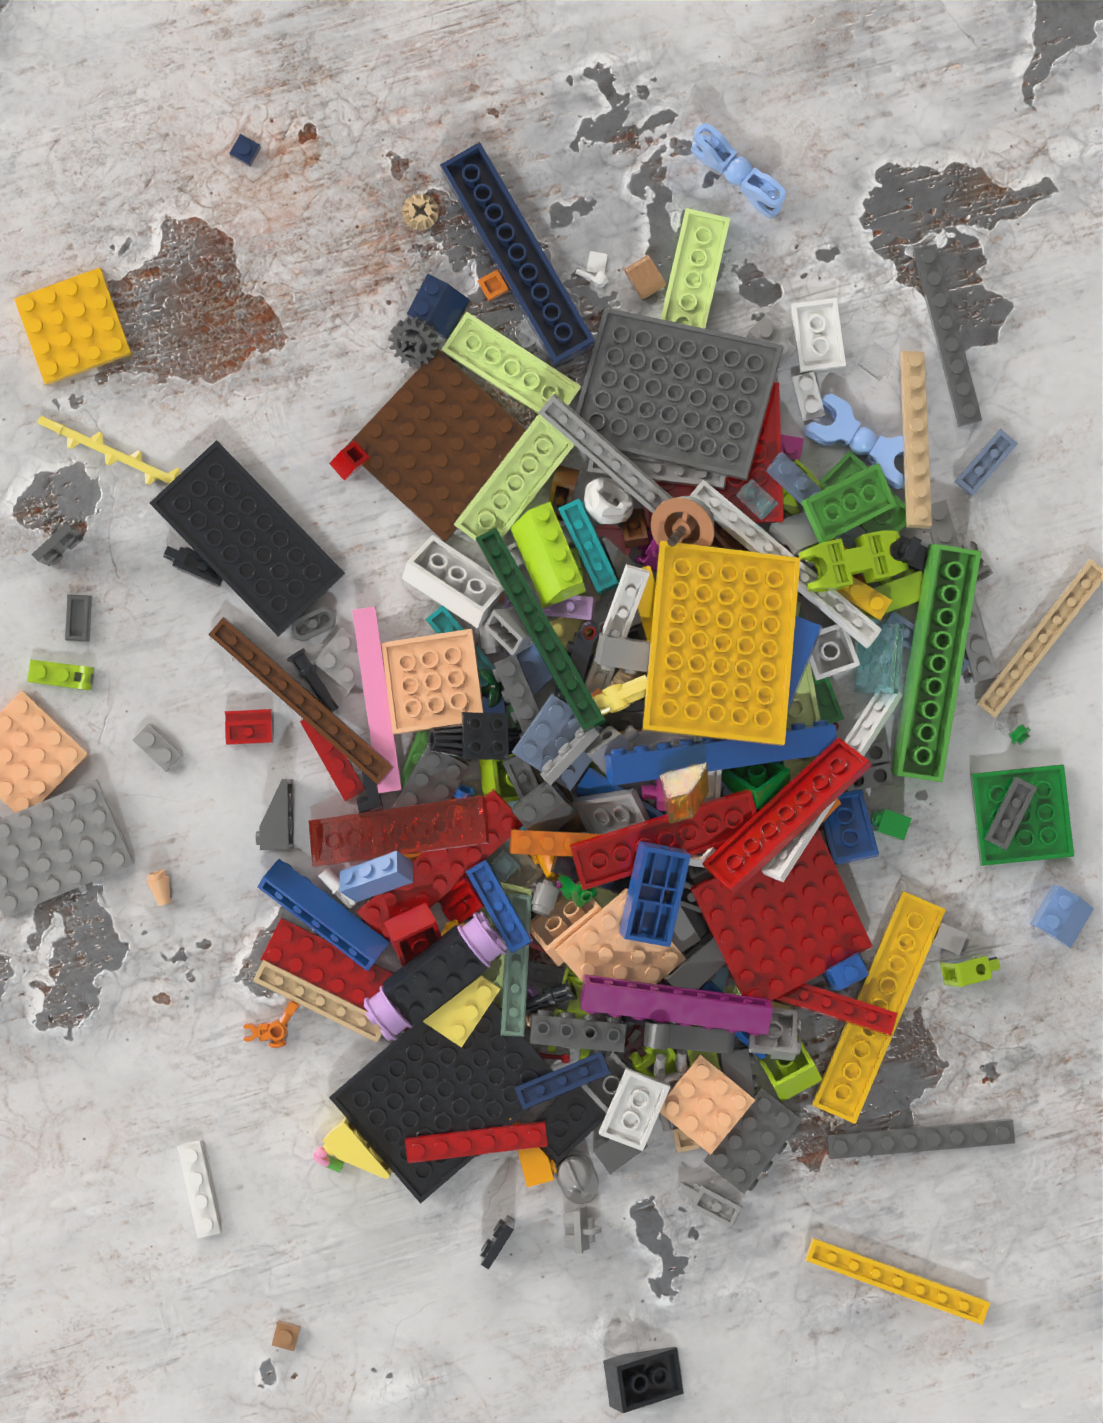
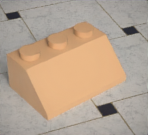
M561 895L557 898L552 912L550 911L549 916L538 914L531 920L530 932L552 960L560 966L564 960L555 949L602 908L593 897L589 902L578 908L571 898L566 900Z

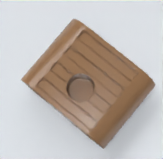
M649 255L624 269L628 279L642 300L666 286L663 277Z

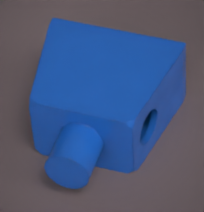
M857 952L825 969L826 972L822 973L830 990H842L869 975V968L861 953Z

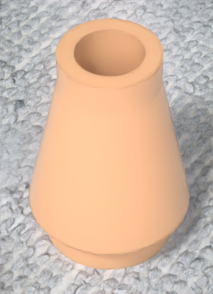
M159 870L148 874L146 882L156 898L158 906L172 902L169 875H166V871Z

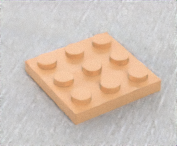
M700 1054L669 1091L660 1113L711 1155L754 1103L755 1098Z

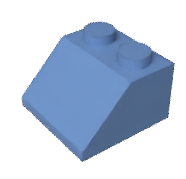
M1052 885L1030 925L1071 948L1094 908L1063 887Z

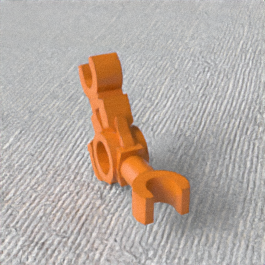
M290 1001L280 1019L272 1023H259L258 1027L253 1023L245 1024L243 1028L251 1029L252 1036H245L243 1038L244 1041L250 1042L259 1037V1041L273 1040L268 1043L271 1048L285 1046L287 1044L284 1039L287 1035V1024L300 1004Z

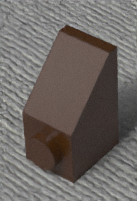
M561 465L556 468L548 502H551L557 519L564 521L558 508L573 501L580 470Z

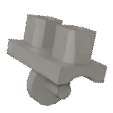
M581 1206L576 1210L567 1211L563 1214L564 1226H574V1234L568 1233L565 1235L564 1247L574 1249L575 1254H582L584 1250L590 1249L589 1243L595 1242V1234L602 1232L601 1227L594 1226V1218H588L587 1206Z

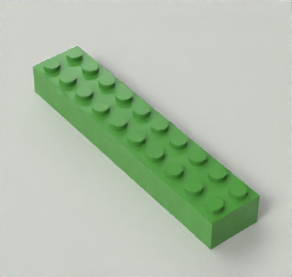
M940 544L928 545L891 765V772L894 775L943 782L982 551Z

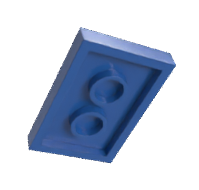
M862 789L842 793L838 797L841 804L822 823L828 850L834 864L838 865L878 857L879 851Z

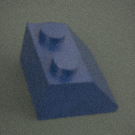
M427 273L407 312V317L411 321L418 317L419 323L426 320V327L433 326V333L448 340L460 321L470 299L448 283Z

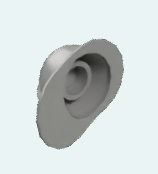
M572 1150L559 1163L555 1160L557 1173L554 1174L565 1197L576 1204L588 1203L594 1199L598 1192L599 1184L585 1154L578 1150Z

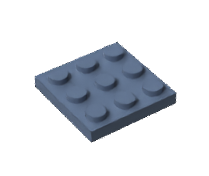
M551 694L513 749V754L542 772V767L549 760L553 761L559 755V749L565 743H570L575 738L576 731L580 728L569 705ZM600 725L595 727L599 733L604 730ZM583 751L555 781L571 791L591 762L589 756Z

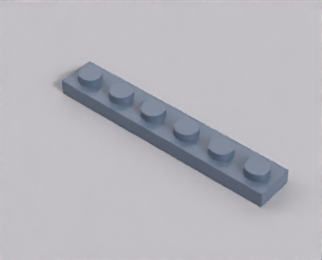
M783 452L777 454L766 470L801 505L802 500L822 491ZM858 525L836 538L842 539L843 545L847 549L856 548L854 539L867 534V532Z

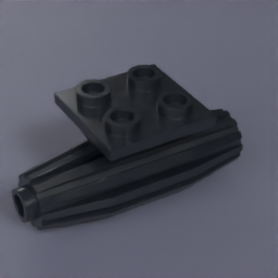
M462 712V724L431 728L428 743L431 751L462 756L464 760H509V755L513 754V749L521 739L519 734L522 731L508 728V713Z

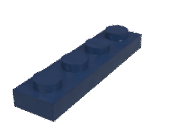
M598 1052L517 1086L515 1090L523 1110H526L610 1075L611 1072L603 1052Z

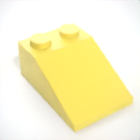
M344 1118L323 1139L325 1143L323 1147L330 1156L335 1155L339 1160L387 1179L390 1177L392 1170L347 1118Z

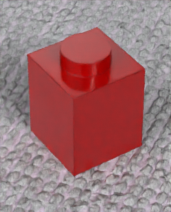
M354 440L343 448L329 464L345 481L356 473L370 457Z

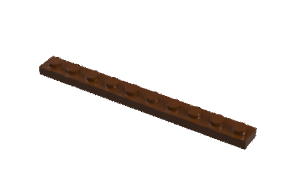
M222 617L208 634L377 785H380L393 770L394 766L228 619Z

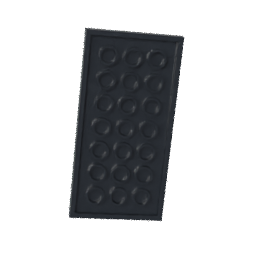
M217 440L149 503L278 637L345 575V572Z

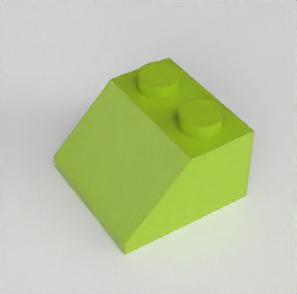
M479 760L483 797L494 789L506 802L520 800L504 767L503 760Z
M802 1041L800 1054H796L794 1061L771 1059V1054H768L763 1059L756 1055L781 1102L822 1081L818 1069Z

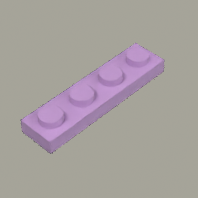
M532 590L533 594L535 595L537 601L539 602L542 608L536 590ZM504 594L503 609L513 608L507 595ZM576 595L542 609L545 615L594 620L596 597Z

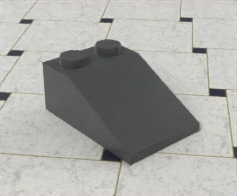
M293 779L281 780L259 826V831H256V845H260V850H286L294 848Z

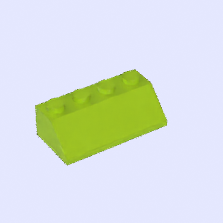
M551 502L528 510L511 526V531L542 608L586 592L584 582Z

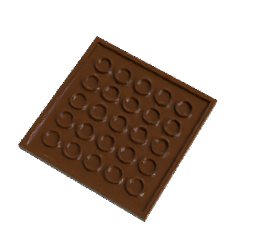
M437 349L434 358H431L428 364L424 363L347 445L356 440L370 457L363 467L442 541L446 542L458 529L454 525L456 520L511 451L526 429L444 353Z

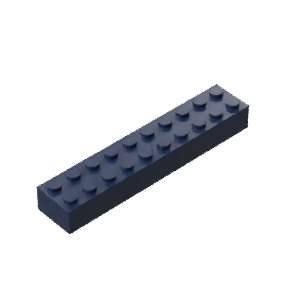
M478 142L440 164L442 175L554 368L594 347L595 339L482 144Z

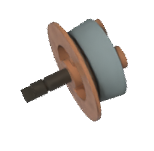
M691 496L671 498L662 502L654 511L651 519V532L658 546L661 541H667L671 547L677 543L710 547L714 539L713 514L710 508L698 498Z

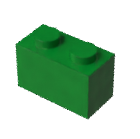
M878 809L877 812L872 813L870 821L874 832L896 840H904L912 818L887 809Z

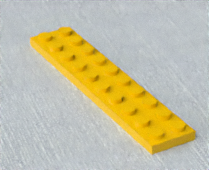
M905 891L901 892L869 967V975L865 977L856 1000L898 1013L892 1035L889 1037L846 1023L812 1101L813 1106L856 1124L946 909Z

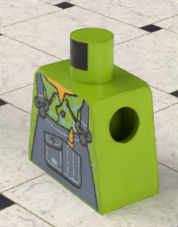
M978 954L940 962L944 985L963 987L992 979L991 972L1000 970V962L996 956L988 958L987 955Z

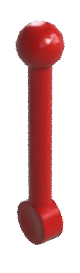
M539 1053L542 1058L561 1060L563 1063L570 1061L568 1054L560 1056Z

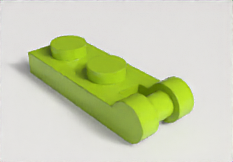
M30 659L27 682L92 690L90 680L91 674L94 675V668ZM77 673H82L81 682H76Z

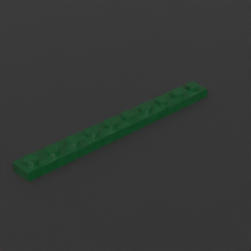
M494 528L476 537L479 548L583 732L585 733L605 723V718L498 530Z

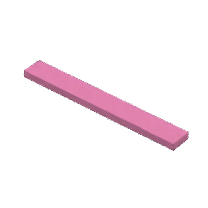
M376 607L352 610L371 745L394 766L382 783L377 785L378 793L402 790L395 737L392 733Z

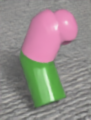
M318 1147L313 1155L314 1160L324 1167L340 1173L345 1162L327 1155L328 1153L324 1147Z

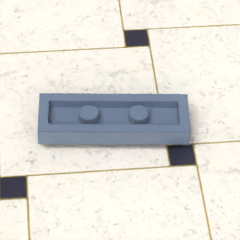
M1002 429L998 430L954 482L972 497L1018 443Z

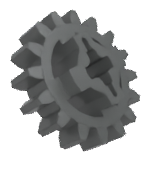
M406 317L404 322L399 320L390 331L392 334L388 340L393 343L389 348L396 350L394 357H402V364L405 361H409V367H412L416 362L418 367H421L424 362L428 364L431 358H434L439 343L434 341L438 338V334L431 333L434 327H426V320L419 323L418 317H415L413 321Z

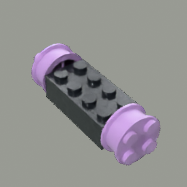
M475 912L473 914L474 918L464 926L455 925L382 982L383 985L380 986V992L371 999L367 997L364 999V1007L368 1011L366 1013L367 1018L372 1024L377 1023L379 1025L380 1031L386 1040H397V1034L406 1027L412 1028L486 971L491 966L490 962L501 953L503 955L507 954L506 949L508 947L504 943L500 932L497 929L493 930L489 925L490 921L483 912L480 914Z

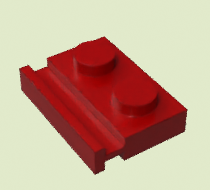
M272 709L224 711L226 745L273 743Z
M469 876L452 887L438 901L442 905V911L449 921L457 920L460 924L485 906L474 885L469 881Z

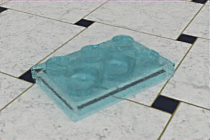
M875 623L882 630L868 648H865L861 643L858 644L857 657L860 666L856 667L854 692L898 694L904 624Z

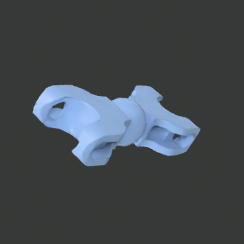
M707 123L699 125L694 133V141L692 143L693 154L705 165L717 170L721 175L724 173L725 178L730 184L740 186L739 190L764 216L771 218L778 215L786 197L785 189L771 176L760 172L757 168L753 169L748 159L737 156V151L732 148L727 139L712 125ZM708 132L710 133L711 137L705 134L700 135V133ZM765 204H766L767 206H769L770 208H775V209L769 210V209H767V208L765 207Z
M826 394L822 399L823 408L832 415V425L824 426L811 422L804 429L805 435L821 446L840 444L846 448L849 444L850 449L855 454L860 456L868 455L865 460L872 465L880 464L889 487L894 489L902 488L905 478L895 468L894 458H904L903 436L887 439L881 435L877 438L876 433L871 428L859 427L861 423L854 418L853 410L847 401L834 394Z

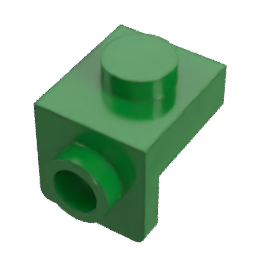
M565 876L558 878L562 885L559 889L566 900L571 898L578 908L589 902L592 897L597 896L594 887L582 890L581 885L578 884L576 886L570 878Z

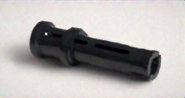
M302 648L288 657L287 661L293 664L298 672V678L304 679L313 695L332 712L337 710L339 706L318 677L315 664H311L305 655L306 650Z
M567 980L563 985L555 988L552 986L548 987L545 993L528 998L526 1000L525 1015L548 1006L558 1007L559 1003L570 999L576 1000L577 992L573 982Z

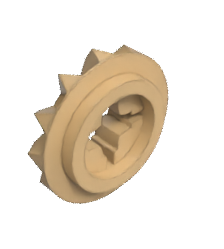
M424 193L413 194L412 197L406 199L402 208L404 221L409 227L415 230H426L436 223L439 209L432 197ZM414 206L418 208L425 206L426 216L420 214L415 217L417 212Z

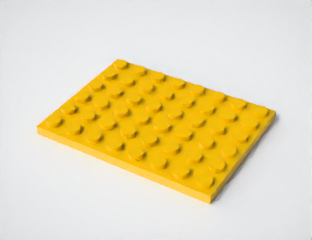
M667 541L660 542L642 730L780 746L785 745L800 558L677 543L671 547Z

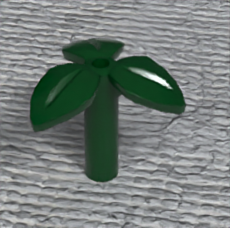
M479 669L478 672L488 682L486 686L481 687L482 697L489 694L488 707H495L502 699L501 691L504 690L501 681H496L491 671Z

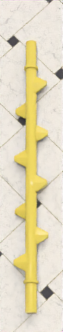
M42 415L38 419V424L57 432L58 435L66 436L68 448L73 449L81 443L105 454V461L108 466L120 461L145 473V483L148 485L158 479L170 484L181 474V469L179 468L166 473L142 462L141 451H137L129 456L105 445L103 433L101 432L96 433L90 438L66 427L65 424H59Z

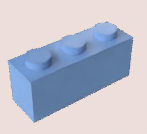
M398 851L340 871V893L355 902L413 883V861Z

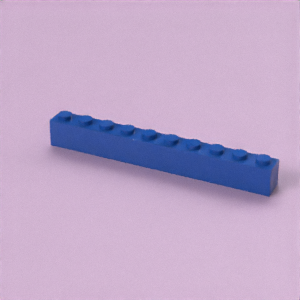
M825 719L814 720L813 725L806 726L805 723H793L791 728H786L785 745L783 746L702 737V741L694 742L692 738L681 739L680 744L671 745V742L657 743V747L649 748L648 745L635 746L632 751H626L625 748L612 749L611 754H604L607 783L621 785L818 756L837 739L836 725L827 723Z

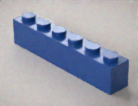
M278 859L257 886V888L367 971H369L390 943L383 935L375 932L362 919L354 916L345 906L338 904L328 893L317 888L307 877L300 875L290 864L283 862L281 859Z

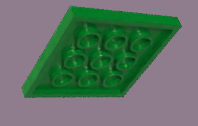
M1064 764L970 774L980 866L1074 857ZM1014 777H1018L1036 786L1037 789L1007 850H1004L984 840Z

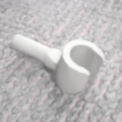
M576 270L577 275L592 281L597 288L604 287L608 282V277L601 271L594 276L583 270Z

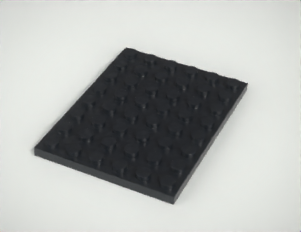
M492 1001L462 1047L422 1020L412 1028L404 1031L397 1040L390 1043L329 1096L330 1100L420 1204L477 1155L408 1163L406 1138L513 1125L531 1109L523 1110L515 1087L554 1071L525 1037L501 1035L502 1010L494 1001Z

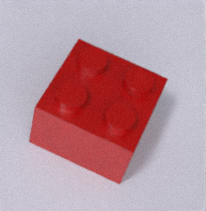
M427 903L416 906L383 922L393 950L402 967L441 937L437 921Z

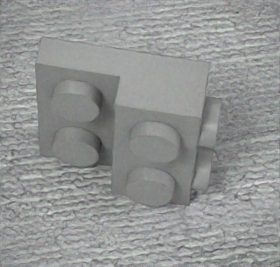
M773 1008L768 1035L754 1036L749 1034V1052L771 1054V1059L794 1061L796 1054L799 1055L801 1050V1041L797 1040V1033H800L801 1019H797L798 1010Z

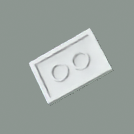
M837 298L791 304L799 373L844 368L846 361Z
M626 1068L601 1125L599 1134L643 1151L669 1092L670 1085Z

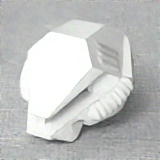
M598 478L588 483L585 487L584 505L586 512L598 523L615 524L625 522L631 516L634 507L633 499L630 493L613 478L611 480L609 478Z

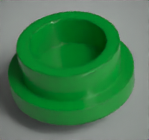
M1023 724L1017 727L1009 735L1012 740L1011 743L1013 745L1017 743L1022 745L1030 738L1028 733L1031 729L1029 727L1026 728Z

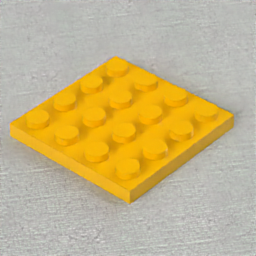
M100 267L14 298L45 385L132 355Z

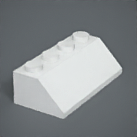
M434 535L407 561L402 577L403 580L477 629L491 614L504 593L496 576Z

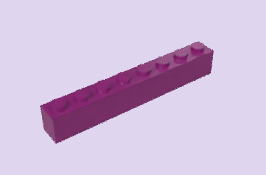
M585 974L580 998L581 1010H585V1012L590 1014L601 1012L608 1013L613 1017L624 1015L631 1016L636 1020H644L646 1018L654 1019L659 1023H668L669 1021L676 1022L682 1026L699 1025L705 1029L721 1028L731 1033L744 1031L754 1036L768 1035L773 1012L770 999Z

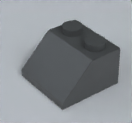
M546 781L513 805L512 811L527 830L556 832L579 814L578 810L556 783L553 782L550 786Z

